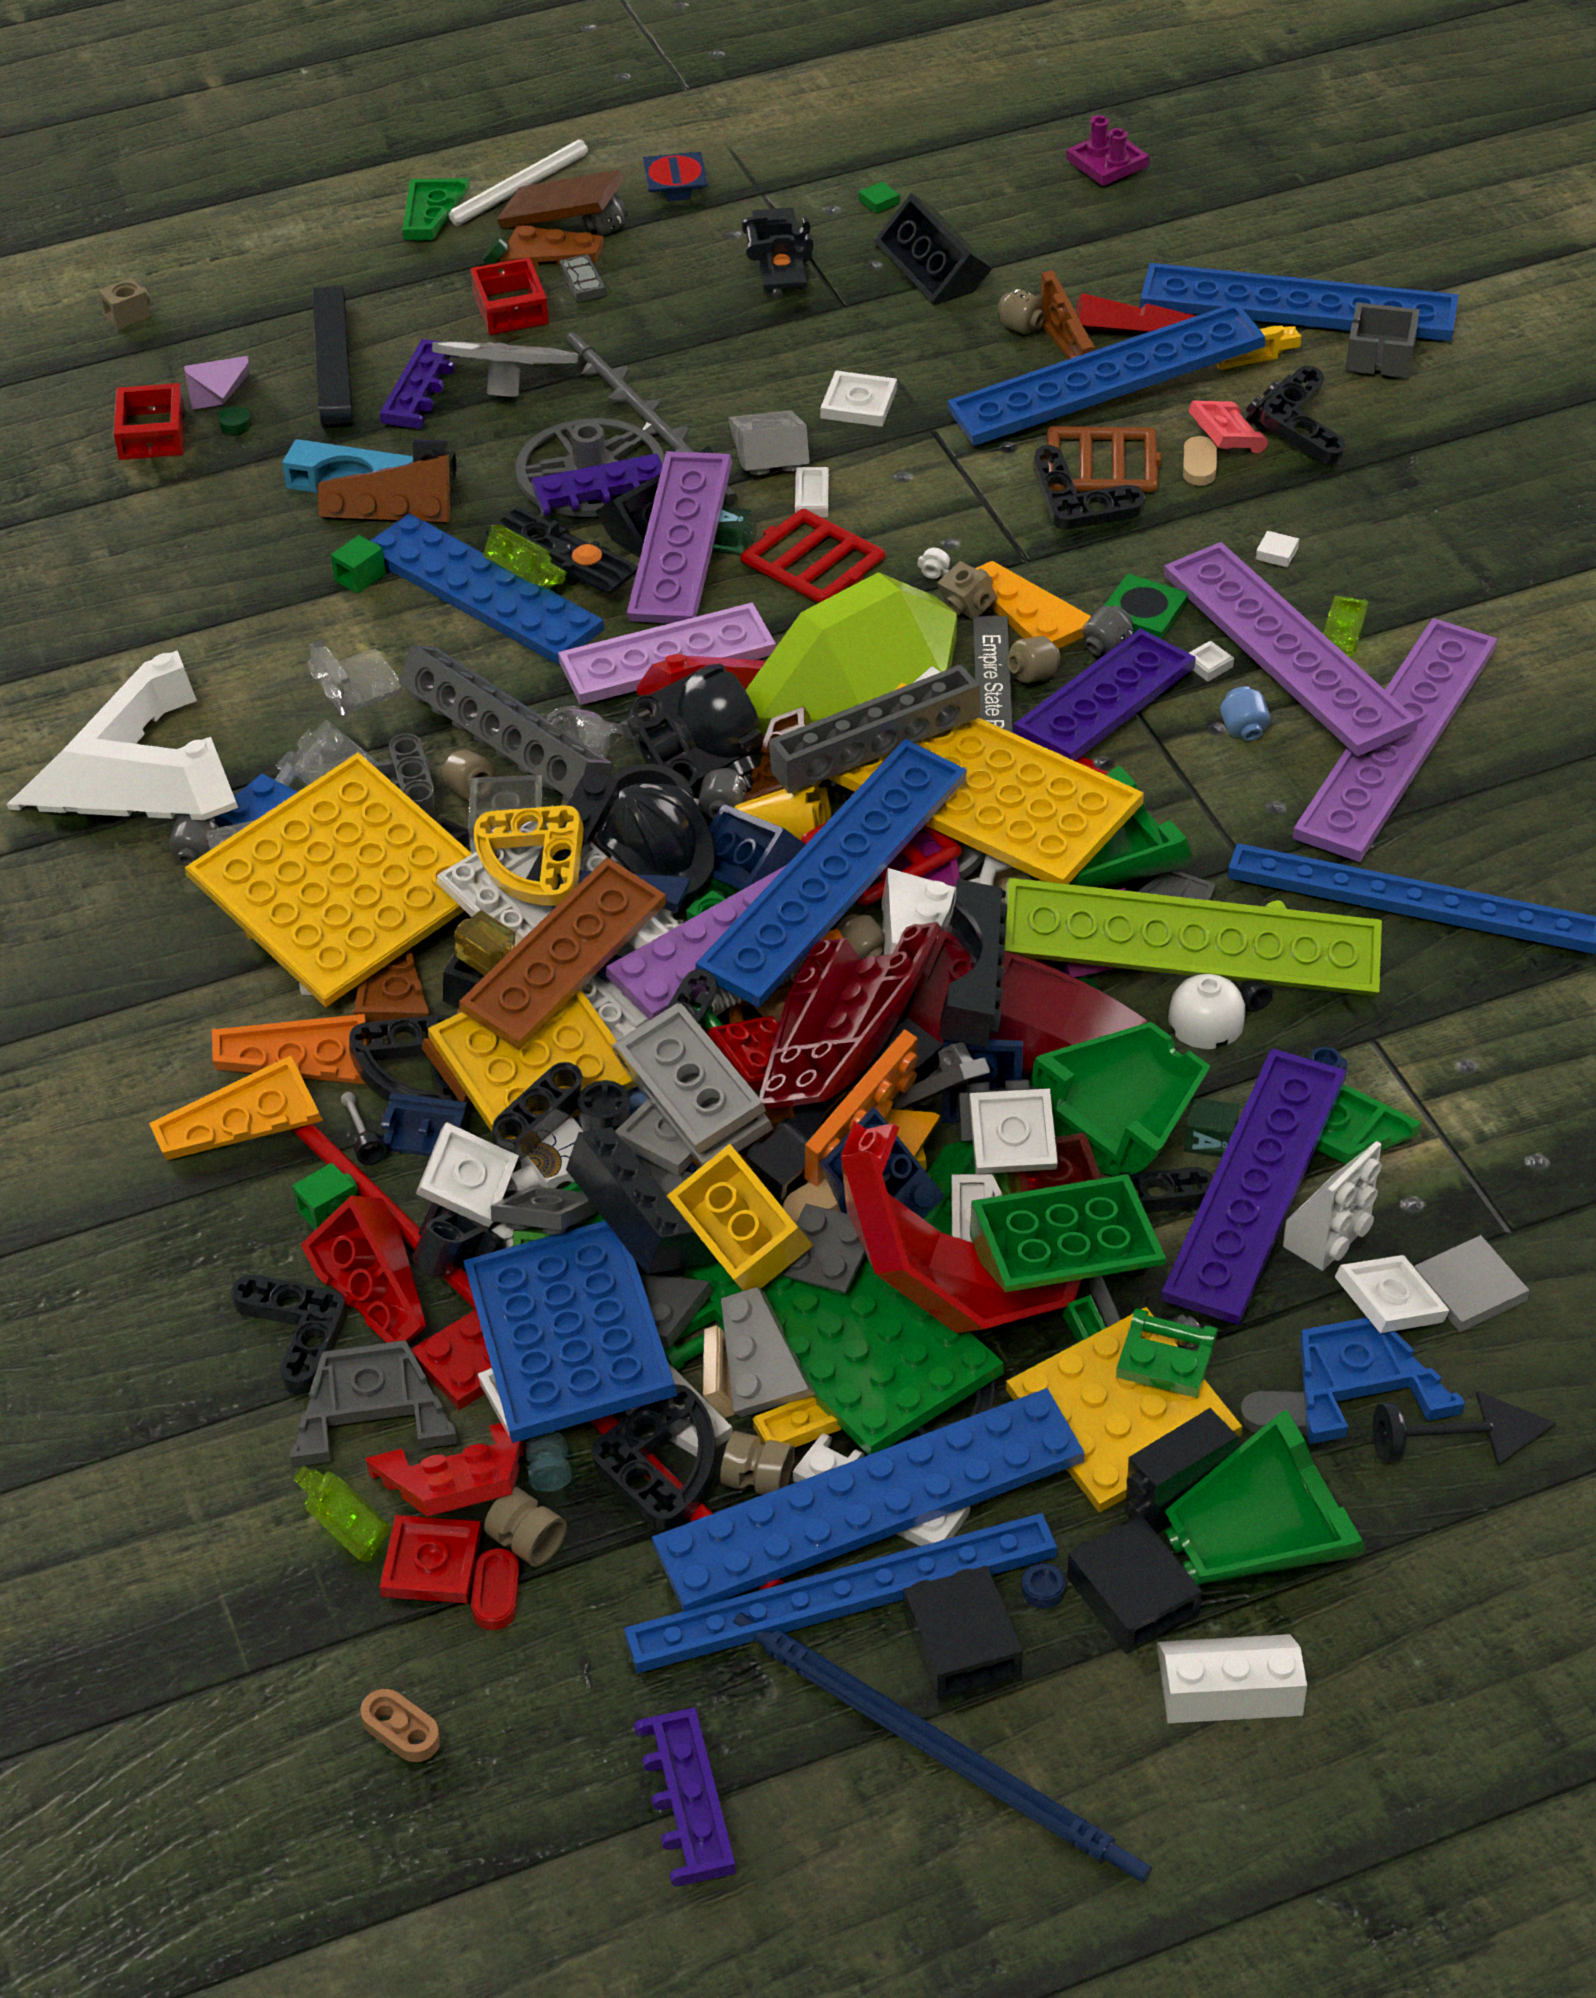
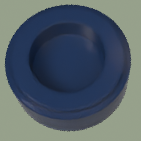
M1039 1563L1029 1567L1024 1572L1022 1577V1595L1030 1605L1047 1609L1058 1605L1063 1600L1066 1590V1579L1058 1567L1048 1563Z

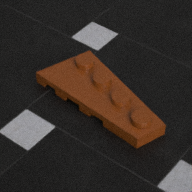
M449 455L426 461L411 462L407 465L378 469L370 473H359L321 481L318 484L319 517L400 520L410 513L423 521L448 522L450 520Z

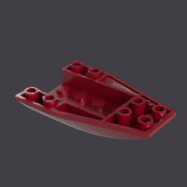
M938 922L914 924L906 927L894 952L888 955L869 956L861 959L846 937L821 940L813 945L807 960L795 977V982L786 997L759 1095L765 1110L823 1102L846 1088L867 1068L894 1030L930 960L941 929Z
M948 927L939 932L930 960L916 986L906 1019H911L942 1045L943 1039L939 1038L940 1018L948 985L963 977L974 968L967 951L948 931ZM1004 951L1001 965L1004 966L1000 986V988H1003L999 1007L1001 1019L997 1033L990 1032L988 1039L1023 1041V1073L1032 1074L1035 1058L1039 1055L1141 1025L1148 1021L1107 994L1038 959Z

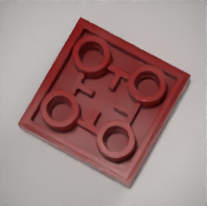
M767 1016L709 1028L707 1035L752 1090L762 1087L779 1026L775 1018Z

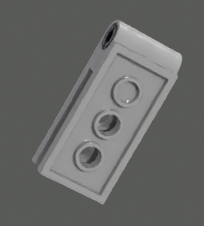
M676 1003L611 1045L622 1067L701 1167L727 1145L731 1144L739 1152L773 1130L770 1120L764 1114L766 1110L761 1099L682 1003Z

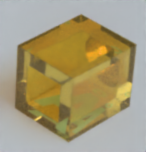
M480 910L470 919H465L458 925L455 931V956L486 976L515 947L516 932Z

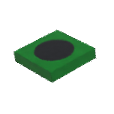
M1127 573L1104 606L1112 607L1116 605L1124 609L1132 618L1133 633L1141 628L1163 640L1188 605L1189 599L1188 594L1183 590Z

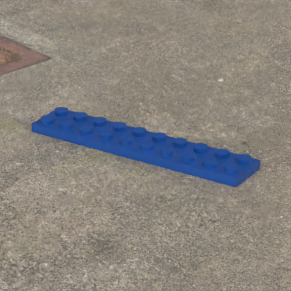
M1149 263L1141 295L1140 308H1143L1146 304H1151L1191 315H1201L1237 302L1252 321L1348 331L1351 330L1357 302L1420 309L1416 337L1427 338L1433 341H1452L1458 294Z
M1236 302L947 400L948 411L971 444L975 446L1265 347V335Z
M904 739L695 963V970L702 969L708 971L715 978L716 985L760 1007L807 956L813 945L826 935L966 780L967 769Z
M1048 1388L655 1535L652 1537V1543L682 1610L687 1611L728 1599L1083 1463L1084 1451Z

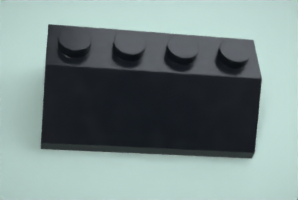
M912 193L909 194L874 240L884 253L935 305L974 293L993 269L934 207Z
M612 1127L578 1132L566 1171L646 1275L714 1262L715 1256L670 1201L666 1192L635 1153Z

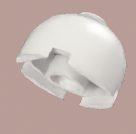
M1213 974L1194 975L1185 979L1173 992L1169 1007L1168 1023L1169 1026L1175 1029V1036L1180 1041L1196 1048L1214 1049L1216 1048V1043L1228 1040V1044H1230L1241 1035L1245 1022V1003L1241 992L1230 980Z

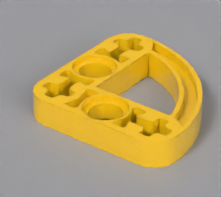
M563 805L489 811L480 815L474 825V843L477 854L490 879L508 895L532 904L557 906L578 886L584 827L578 811L572 806ZM531 821L538 823L537 828L532 832H520L521 827L525 823ZM566 821H571V822H567L565 828H560V827H563V826H564V824H565ZM498 826V827L494 828L493 833H490V834H489V832L492 831L493 827ZM544 845L540 882L522 878L509 871L496 858L494 849ZM568 849L571 851L570 856L565 860H553V856L559 850ZM557 874H561L564 883L560 884L559 889L553 890L558 886L559 878Z

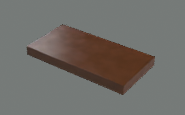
M620 170L519 187L497 218L500 228L505 229L603 212L622 183L623 175Z

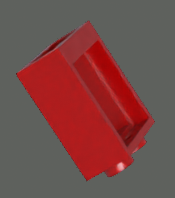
M530 257L470 268L473 295L489 335L549 324L547 297ZM499 269H504L503 272H498ZM527 288L529 293L494 301H488L487 299L488 295Z
M180 383L116 388L113 434L119 460L183 455L185 406ZM171 413L170 422L126 425L127 416ZM152 443L153 446H147L146 444Z

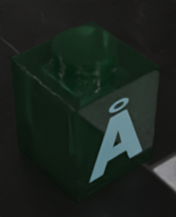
M722 505L712 552L741 556L748 548V545L754 543L757 526L752 524V510Z
M1192 1097L1186 1125L1184 1152L1222 1158L1239 1121V1104Z

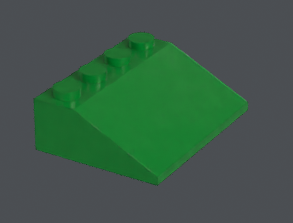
M1129 1174L971 1201L970 1238L981 1265L1004 1292L1166 1264L1164 1252Z

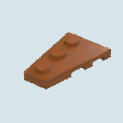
M411 949L358 985L354 1015L365 1014L366 1022L430 1016L415 969Z

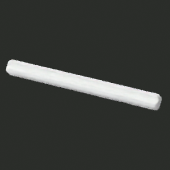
M577 140L451 209L448 214L449 219L453 225L460 226L512 197L519 187L533 185L584 157L588 152V147L583 140Z

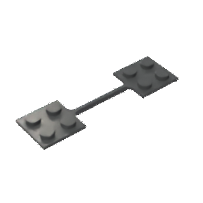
M639 1159L667 1195L693 1174L684 1171L681 1175L677 1176L652 1162ZM806 1203L796 1225L813 1246L779 1273L778 1276L847 1294L864 1258L865 1250L848 1214Z

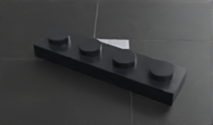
M585 769L566 806H572L578 811L583 822L584 832L581 861L620 790L619 779ZM566 821L565 824H564V826H563V827H560V828H565L567 822H571V821ZM543 848L526 879L540 882ZM568 849L559 850L553 856V860H565L570 856L571 851ZM557 874L559 878L558 886L553 890L559 889L560 884L564 883L561 874Z

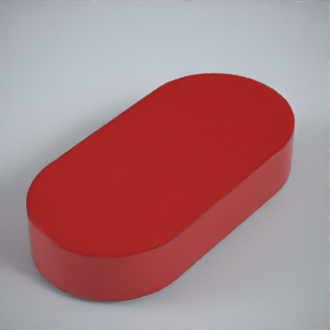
M502 1548L490 1549L480 1555L475 1564L471 1600L472 1614L477 1625L487 1630L505 1628L516 1616L520 1571L517 1557L509 1550Z

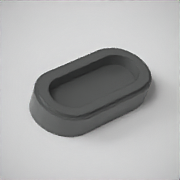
M1252 1392L1242 1400L1240 1420L1245 1428L1257 1433L1280 1412L1288 1410L1301 1434L1307 1435L1304 1392Z

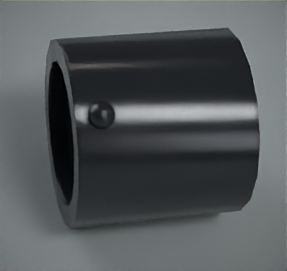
M608 1080L595 1081L587 1085L579 1094L580 1123L578 1125L583 1131L609 1127L616 1131L631 1116L628 1092L624 1086L617 1082Z

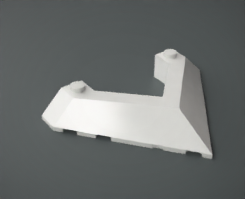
M178 651L162 653L155 656L152 660L144 662L76 737L6 804L8 809L21 810L23 807L30 805L37 806L40 812L66 813V811H72L78 814L130 816L133 811L146 812L150 818L173 819L176 813L189 814L191 820H206L238 808L211 737L191 741L179 749L136 744L144 736L143 727L151 719L157 721L165 712L197 701Z

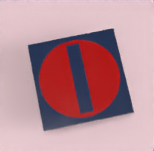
M701 152L643 157L648 191L651 193L664 192L668 201L689 200L693 189L708 187Z

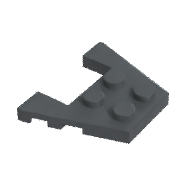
M404 1340L322 1352L309 1392V1404L306 1413L302 1414L298 1426L299 1434L296 1444H292L290 1457L292 1467L331 1462L329 1426L413 1414L416 1417L419 1449L457 1444L455 1427L447 1419L438 1397L434 1396L424 1372Z

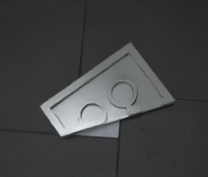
M755 1287L721 1298L734 1413L744 1417L815 1395L816 1393L811 1383L806 1380L800 1368L801 1363L796 1353L791 1350L783 1334L784 1330L765 1292Z

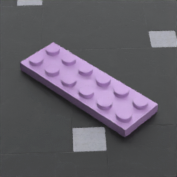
M752 602L558 652L559 663L579 704L583 705L636 691V687L651 665L664 661L667 656L672 654L757 660L770 656L776 648V643Z

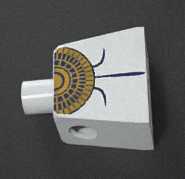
M571 1115L521 1160L522 1169L512 1173L510 1185L516 1187L519 1192L531 1186L563 1189L575 1182L566 1171V1167L578 1132L584 1131Z

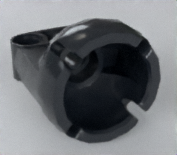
M722 664L705 666L649 695L639 696L635 699L626 715L629 730L646 763L661 765L684 772L691 788L701 784L705 775L712 770L726 768L735 761L749 755L755 756L760 751L764 741L762 732L756 729L759 724V718L747 692L733 673L726 672L725 666ZM645 708L649 710L653 720H642L637 714V709Z

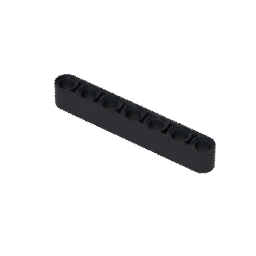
M343 285L313 287L317 390L321 427L352 424L353 408Z

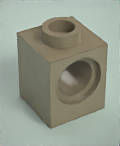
M132 277L98 290L103 316L117 330L150 318L148 305L151 303L149 293L145 287H140Z

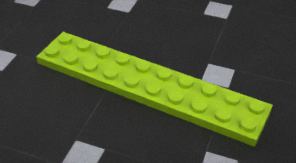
M1009 878L1006 884L1005 904H1007V911L1004 921L1006 931L1002 945H1005V951L1035 959L1187 976L1213 974L1232 981H1262L1268 985L1376 996L1379 993L1382 920L1017 878Z

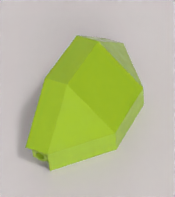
M879 572L801 612L745 690L759 718V724L756 729L762 732L764 739L771 719L804 706L810 715V723H813L892 692L901 683L906 685L912 684L932 666L940 672L950 669L957 640V613L936 596Z

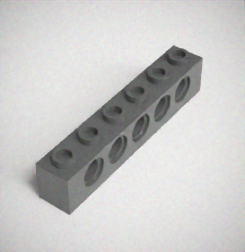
M960 664L769 740L771 772L789 794L892 753L904 739L917 743L980 717L979 684Z

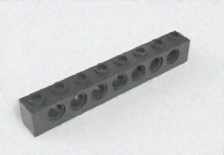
M410 646L398 684L409 690L412 698L430 704L433 712L452 719V724L455 727L473 733L476 741L491 745L496 749L495 753L498 756L516 762L518 769L522 772L537 776L541 779L540 784L544 787L562 793V798L568 802L585 769L609 776L613 765L612 762L437 647Z

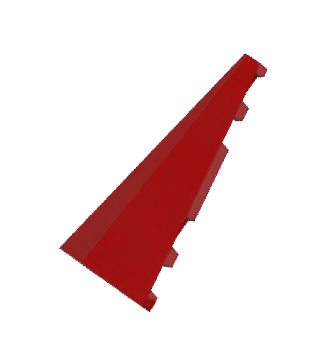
M1085 293L1078 297L1076 304V314L1085 330L1145 334L1195 317V315L1151 304H1146L1143 308Z

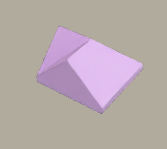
M242 356L184 366L192 410L224 405L249 376L248 357Z

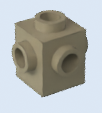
M959 561L937 582L947 606L955 611L957 615L963 614L972 620L973 616H979L997 599L990 575L983 569L977 570L962 561Z

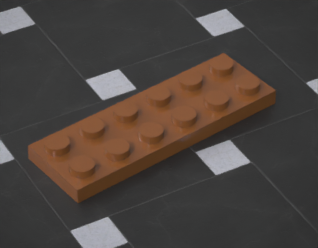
M606 857L459 1001L460 1011L520 1050L666 904V894Z

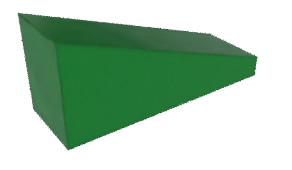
M1090 1295L1067 1303L1068 1306L1065 1307L1062 1317L1078 1342L1106 1328Z

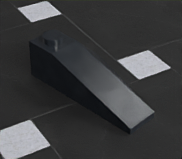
M707 446L697 453H713L710 446ZM661 473L595 510L611 540L639 558Z

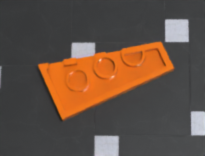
M365 1014L212 1029L214 1068L216 1070L255 1073L291 1055L302 1078L367 1085L355 1069L349 1052L350 1031L357 1024L366 1022ZM361 1039L364 1045L368 1046L367 1039Z

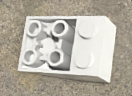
M1374 1142L1334 1173L1286 1220L1283 1247L1323 1271L1334 1259L1339 1261L1343 1258L1349 1249L1350 1243L1357 1236L1363 1237L1367 1234L1374 1222L1372 1208L1378 1195V1190L1375 1187L1377 1176L1382 1167V1164L1379 1162L1381 1143Z

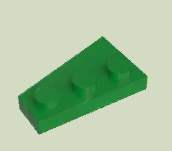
M469 178L410 179L402 227L403 240L424 241L434 239L448 220V214L451 209L458 206L470 189Z

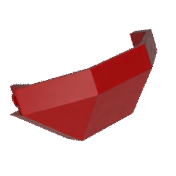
M854 1120L841 1154L846 1207L849 1218L878 1277L955 1333L987 1329L1068 1306L1067 1303L1075 1300L1081 1279L1004 1292L981 1265L972 1242L941 1233L887 1192L882 1174L900 1127L892 1123L865 1129Z

